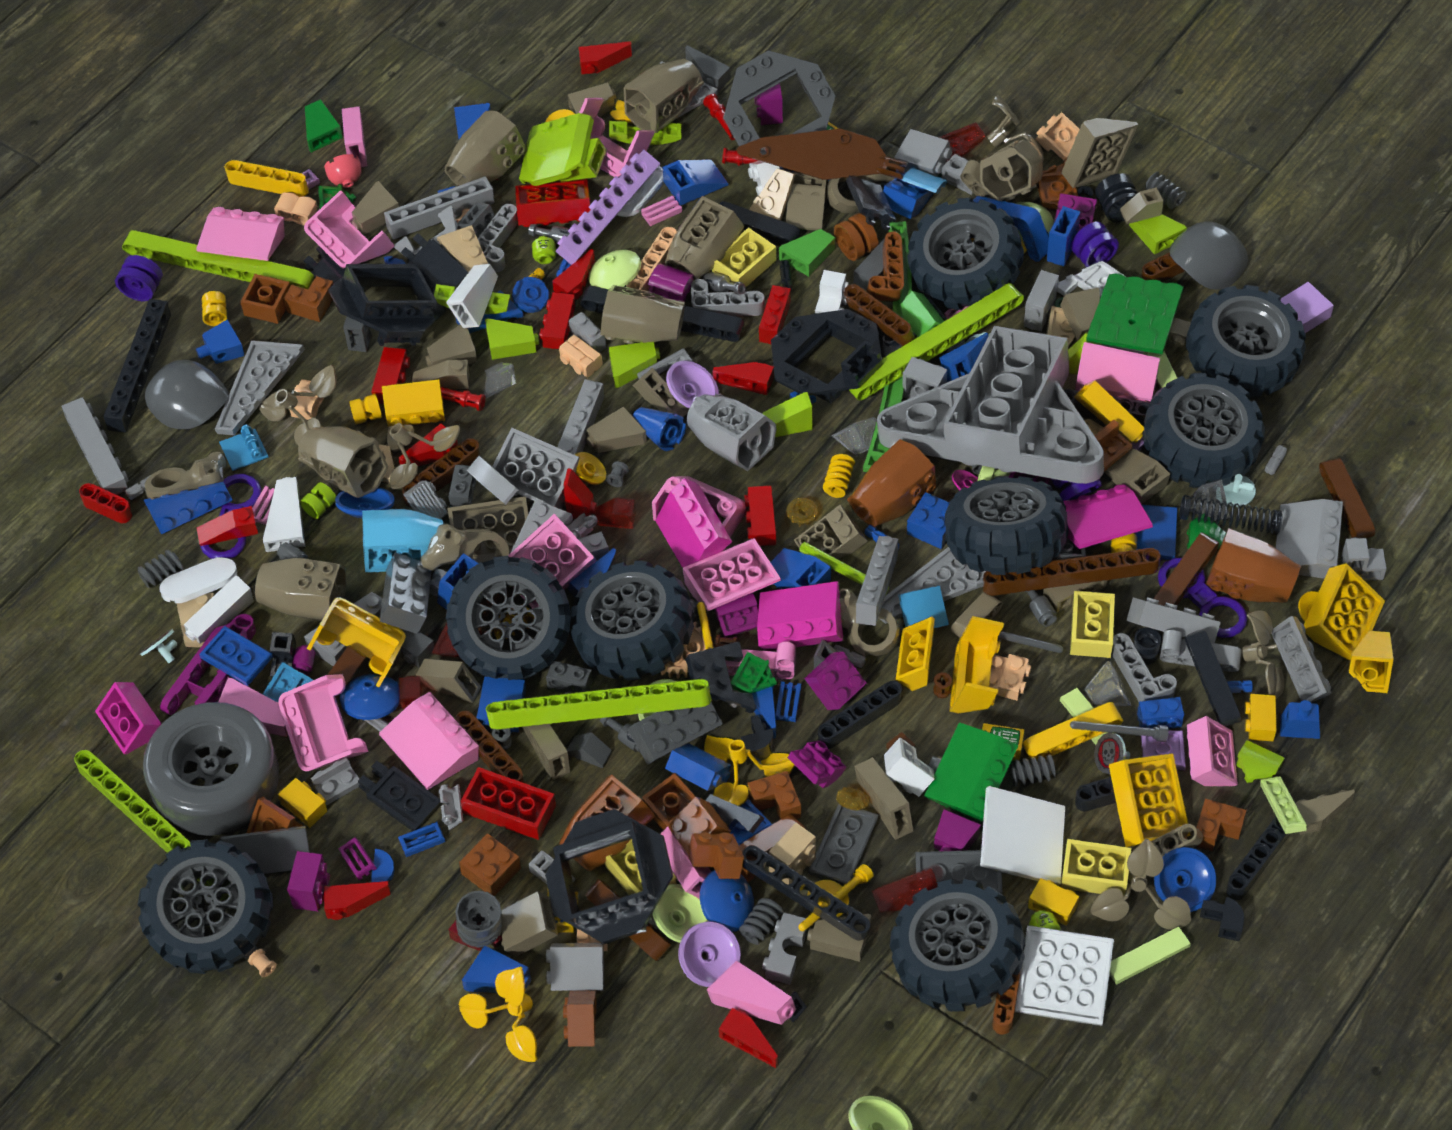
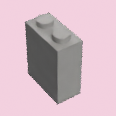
M910 129L894 158L907 162V167H904L907 171L911 168H916L938 176L942 172V167L947 159L951 157L952 149L948 140Z
M1043 270L1040 271L1026 301L1024 327L1042 332L1049 316L1050 308L1056 301L1059 275Z
M552 943L550 950H546V962L550 963V971H547V984H551V991L604 989L603 943Z

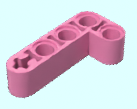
M779 643L777 652L741 649L743 659L748 651L765 661L768 660L771 673L775 679H791L794 677L796 646L793 643ZM743 659L740 662L726 661L730 676L735 675Z

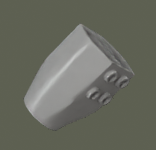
M704 394L699 397L697 396L689 408L687 424L697 438L714 453L746 471L750 470L774 446L775 423L765 415L737 400Z

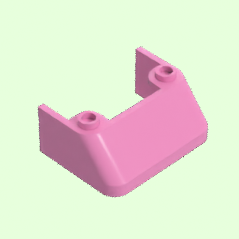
M585 98L579 113L590 115L594 120L590 139L599 138L607 149L600 169L613 177H620L622 175L620 173L621 169L626 164L630 166L632 163L630 159L636 152L640 154L643 149L647 152L655 131L637 130L627 151L603 136L605 122L597 115L604 99Z
M676 476L667 479L652 501L653 520L655 521L670 491L686 478L698 483L713 510L726 518L722 525L729 537L732 536L746 514L745 501L689 476Z

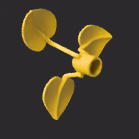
M707 735L705 740V752L725 762L728 759L732 760L734 764V784L729 782L720 784L716 787L713 795L737 806L744 804L749 795L747 786L738 785V764H743L747 756L760 770H764L766 777L788 771V774H790L795 766L787 758L789 754L772 753L761 761V765L751 754L750 750H746L742 740L718 738Z
M522 967L505 970L496 977V990L501 997L505 998L507 1004L486 1009L487 1003L485 998L477 993L467 994L460 999V1012L464 1020L473 1028L479 1029L487 1024V1013L507 1008L511 1015L518 1016L512 1025L513 1031H509L506 1034L507 1047L516 1058L522 1061L535 1062L538 1060L536 1054L537 1042L534 1033L527 1026H518L521 1019L525 1018L524 1013L533 1006L531 997L525 994V980Z

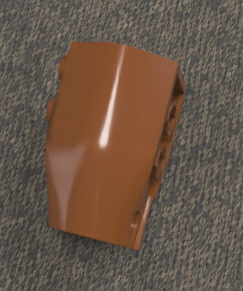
M899 439L870 467L857 489L847 498V501L853 511L866 524L873 525L874 527L906 514L914 506H917L925 492L931 494L935 490V467L916 446Z
M1228 528L1206 585L1214 591H1222L1236 599L1240 598L1252 602L1287 603L1301 566L1270 544Z
M611 774L606 777L575 812L559 844L564 843L575 822L613 809L645 826L655 817V814L641 798ZM630 840L573 859L586 870L592 871L606 862V856L611 855L613 857L621 853Z

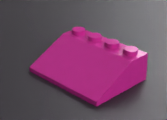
M684 478L670 491L655 521L682 568L720 553L732 543L731 538L698 483Z
M1116 485L1109 490H1099L1095 494L1082 495L1078 499L1063 501L1067 512V538L1079 549L1153 527L1135 493L1126 485Z
M839 582L761 592L757 623L758 646L764 651L777 650L778 644L781 642H790L796 647L820 644L821 640H825L827 643L843 641Z

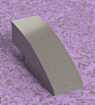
M480 456L467 469L477 481L505 505L518 491L511 482Z

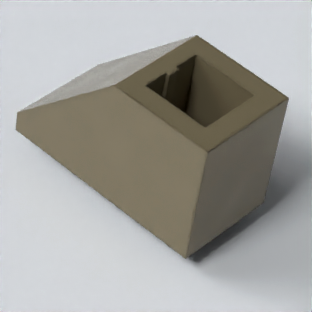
M1157 187L1140 191L1120 208V212L1126 224L1157 217L1162 214L1163 199Z

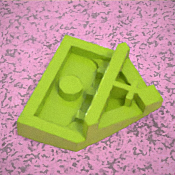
M1247 740L1237 756L1238 761L1236 765L1243 770L1245 774L1244 779L1249 783L1253 782L1254 779L1272 778L1282 766L1285 758Z

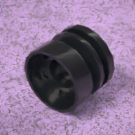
M1124 173L1110 175L1103 179L1095 191L1107 219L1114 223L1125 221L1120 208L1138 193L1129 175Z

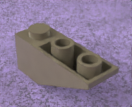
M1341 790L1336 794L1320 795L1315 799L1297 801L1295 804L1306 823V831L1299 832V835L1320 831L1352 803L1355 791Z

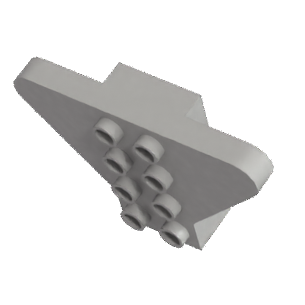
M994 326L969 374L881 411L877 417L878 438L880 443L887 448H891L901 439L913 444L927 456L960 461L969 466L982 465L998 468L1008 473L1020 472L1083 484L1100 479L1104 472V453L1100 443L1062 389L1069 375L1068 338Z

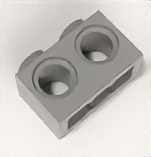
M954 154L942 167V179L972 195L973 192L960 178L968 161Z

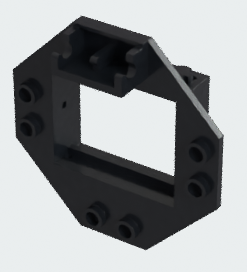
M346 264L344 276L329 288V293L340 314L379 331L377 341L380 346H384V343L406 342L416 346V343H420L422 334L446 312V307L437 303L434 291L428 286L417 264ZM411 286L418 300L369 301L362 287Z
M849 309L794 317L771 339L776 382L799 394L808 392L809 396L815 395L830 404L836 398H839L845 390L859 388L883 365L877 323ZM831 335L856 349L841 363L842 371L829 384H826L797 367Z
M615 809L575 822L564 843L553 847L555 858L545 874L553 915L603 944H610L613 941L640 932H646V927L649 926L648 920L673 878L664 836ZM632 839L643 891L579 912L568 860Z

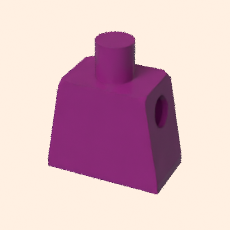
M944 809L935 835L934 848L940 850L939 852L968 851L980 835V824Z

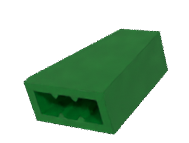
M321 99L305 106L307 142L311 153L342 139L340 125Z

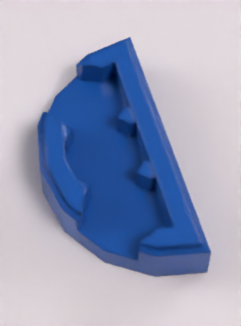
M375 849L374 865L377 869L372 870L371 882L391 881L395 872L394 862L388 853Z

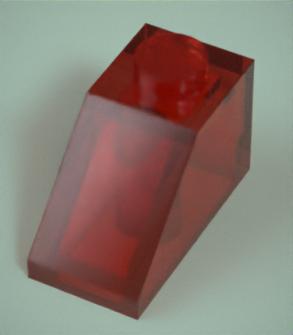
M613 498L597 506L595 515L598 520L597 525L633 529L636 515L635 500Z

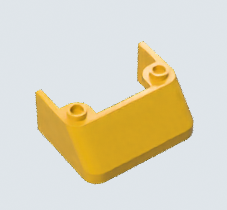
M335 598L307 649L311 650L315 641L322 645H332L336 640L347 647L351 645L371 659L369 667L374 673L381 675L376 684L377 687H380L406 635L398 627L380 622L379 617L343 598Z
M972 616L955 650L950 712L959 714L985 710L990 705H994L998 689L989 687L991 664L994 654L999 652L1000 642L997 640L1004 627V623Z

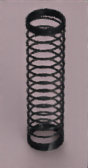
M1186 494L1181 501L1179 516L1183 520L1188 519L1191 500L1194 498L1192 521L1195 518L1196 504L1200 499L1201 506L1198 513V523L1201 520L1202 506L1206 500L1207 507L1204 523L1207 522L1209 505L1212 501L1213 509L1210 524H1213L1215 506L1219 502L1217 526L1220 523L1221 508L1225 503L1223 527L1226 525L1228 507L1231 504L1232 511L1229 527L1232 526L1234 509L1237 505L1238 513L1235 528H1238L1240 510L1244 506L1242 530L1245 527L1246 512L1249 507L1251 513L1248 520V531L1251 529L1255 508L1257 515L1254 522V531L1258 527L1261 509L1263 510L1260 532H1263L1265 514L1268 510L1269 519L1266 533H1269L1271 527V534L1278 535L1281 529L1283 518L1281 510L1274 509L1271 512L1269 508L1264 510L1263 507L1258 510L1257 506L1252 509L1250 505L1246 508L1244 504L1239 506L1238 503L1233 506L1232 502L1227 505L1225 501L1221 504L1219 500L1214 502L1213 499L1208 502L1207 498L1202 501L1201 497H1198L1196 500L1194 496L1190 497V495Z

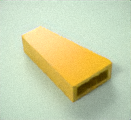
M1095 380L1086 383L1074 396L1079 403L1106 426L1113 420L1120 424L1119 433L1130 443H1133V441L1136 443L1142 438L1144 427Z

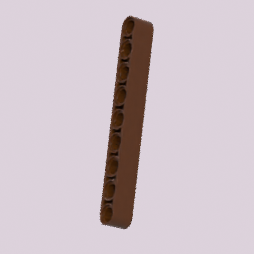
M1145 548L1051 561L1041 568L1034 567L1031 568L1030 572L1020 574L1011 572L1006 573V575H992L991 572L986 571L983 575V591L987 595L994 596L1154 574L1159 570L1160 552L1154 548Z

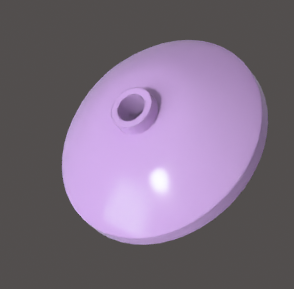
M679 361L674 363L667 372L666 381L671 394L680 404L687 408L691 407L697 396L719 394L716 381L699 364L691 361Z
M702 922L691 927L682 937L678 952L679 962L685 975L691 981L703 987H710L736 960L740 962L741 957L740 947L734 934L727 927L716 922ZM703 952L706 953L707 956L705 960L702 958Z

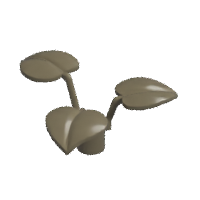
M996 95L992 105L1001 108L1007 116L998 128L987 136L989 141L997 147L1003 141L1008 143L1011 140L1024 137L1034 142L1040 148L1044 161V153L1041 146L1030 134L1024 132L1007 138L1009 133L1005 127L1011 121L1016 126L1020 123L1005 100L1000 95Z
M334 366L325 367L312 378L309 385L312 393L296 392L294 390L290 393L285 389H281L270 395L258 406L262 414L272 422L282 420L286 416V408L293 411L304 423L299 425L294 433V439L298 446L303 435L309 429L322 427V425L315 417L307 421L294 408L298 403L296 396L314 397L317 395L320 398H326L332 394L337 382Z
M397 423L394 426H389L387 443L390 446V450L398 451L401 449L406 459V464L399 465L390 476L391 488L398 489L406 486L415 478L418 472V465L416 463L410 464V459L403 447L411 442L412 437L434 446L435 451L442 452L449 449L455 443L460 432V426L455 425L440 430L434 435V441H429L415 434L412 425Z
M1253 611L1247 614L1253 625L1258 642L1243 647V658L1247 662L1256 661V664L1267 665L1265 674L1269 695H1276L1277 699L1283 693L1285 687L1283 673L1279 667H1275L1274 663L1263 660L1264 657H1267V650L1278 648L1276 644L1265 646L1271 639L1270 634L1273 631L1272 621L1265 611Z
M1147 838L1128 857L1127 867L1130 871L1128 874L1130 883L1127 884L1125 895L1123 896L1119 888H1109L1095 899L1090 909L1091 914L1107 921H1118L1128 913L1129 905L1126 899H1128L1131 889L1137 892L1146 890L1156 906L1159 907L1154 913V919L1159 926L1173 930L1177 927L1183 928L1191 922L1190 908L1183 898L1178 896L1168 897L1164 900L1163 904H1160L1150 890L1146 876L1155 877L1159 875L1163 869L1164 862L1158 848Z

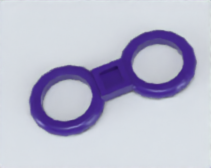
M234 474L225 478L224 484L226 488L235 483H246L253 488V494L244 503L232 504L228 502L220 506L222 509L219 516L235 509L249 506L253 508L262 490L259 482L254 477L246 474ZM246 537L238 538L236 545L231 550L225 552L214 551L209 545L200 547L202 552L211 559H232L243 551L246 545Z
M1182 558L1168 560L1160 567L1158 581L1161 587L1167 580V572L1176 567ZM1202 570L1197 577V583L1189 588L1183 598H1189L1200 608L1199 616H1202L1203 613L1208 614L1210 609L1215 606L1224 605L1232 608L1238 614V623L1231 628H1219L1217 637L1227 638L1239 634L1247 623L1246 610L1241 603L1233 598L1217 597L1205 584V574Z

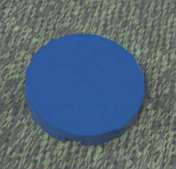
M524 277V279L516 282L512 290V299L514 304L522 311L535 313L545 308L549 299V290L542 280L536 277Z

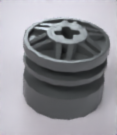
M484 891L469 892L460 899L455 913L457 932L461 940L473 947L488 946L496 941L501 932L502 920L500 903L495 896Z

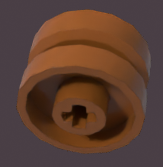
M856 213L849 217L847 221H842L834 227V235L839 248L852 261L863 257L865 253L872 252L878 246V238L874 227L866 223V217L861 213Z

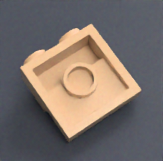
M1061 112L1057 117L1053 115L1048 120L1047 127L1043 125L1036 133L1038 137L1035 140L1048 152L1052 149L1064 161L1068 158L1080 129Z
M994 654L989 687L998 689L997 696L1018 701L1019 694H1024L1026 682H1024V678L1030 675L1031 665H1028L1029 659L1009 654L1008 658Z

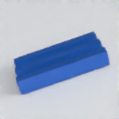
M781 682L775 720L796 722L801 684L793 685L790 682L789 684ZM784 690H788L784 716L780 714ZM792 691H796L791 717L788 716Z
M438 822L398 837L406 857L445 842ZM435 830L437 831L426 836L424 835ZM414 838H417V839L414 840V841L405 843L406 841H409V840H412V839H414Z

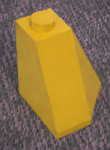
M1369 631L1351 654L1349 673L1361 683L1367 692L1388 693L1394 660L1390 632Z

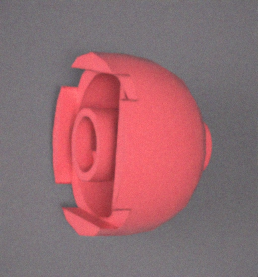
M353 154L334 157V162L329 163L328 161L324 166L328 179L337 186L341 184L344 188L353 186L362 172L359 157L356 156L354 158Z

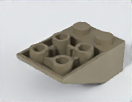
M791 172L796 175L788 197L786 223L804 230L822 229L827 180Z
M1134 448L1104 471L1116 485L1128 486L1135 493L1141 505L1166 487L1170 477V473L1157 460Z
M842 505L837 506L794 539L799 549L801 544L806 542L836 559L853 553L868 542L851 513Z

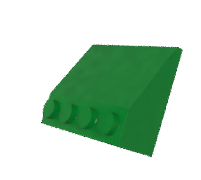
M959 722L934 774L935 779L928 786L924 797L981 824L984 820L986 788L988 786L999 788L1019 745L1001 736Z

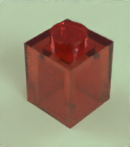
M420 676L399 678L402 709H405L414 700L422 696Z

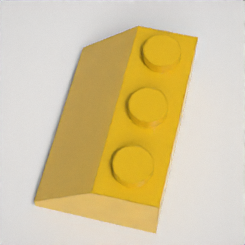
M439 379L382 386L388 427L394 426L397 423L402 425H418L420 423L445 421Z
M933 617L902 629L896 681L911 691L927 686L935 618Z

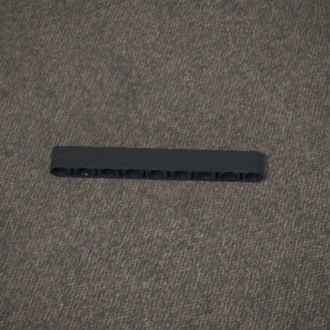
M588 286L582 297L581 306L585 310L603 314L609 289ZM685 306L681 331L737 342L740 339L745 323L742 319L735 316Z

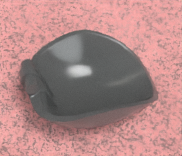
M1210 221L1199 222L1187 228L1175 239L1169 251L1172 259L1202 286L1215 290L1230 287L1244 272L1248 261L1247 251L1234 232L1221 224Z
M186 359L175 360L164 366L151 379L145 391L146 404L152 414L161 423L174 429H191L203 424L222 407L229 397L228 389L210 369L200 363Z

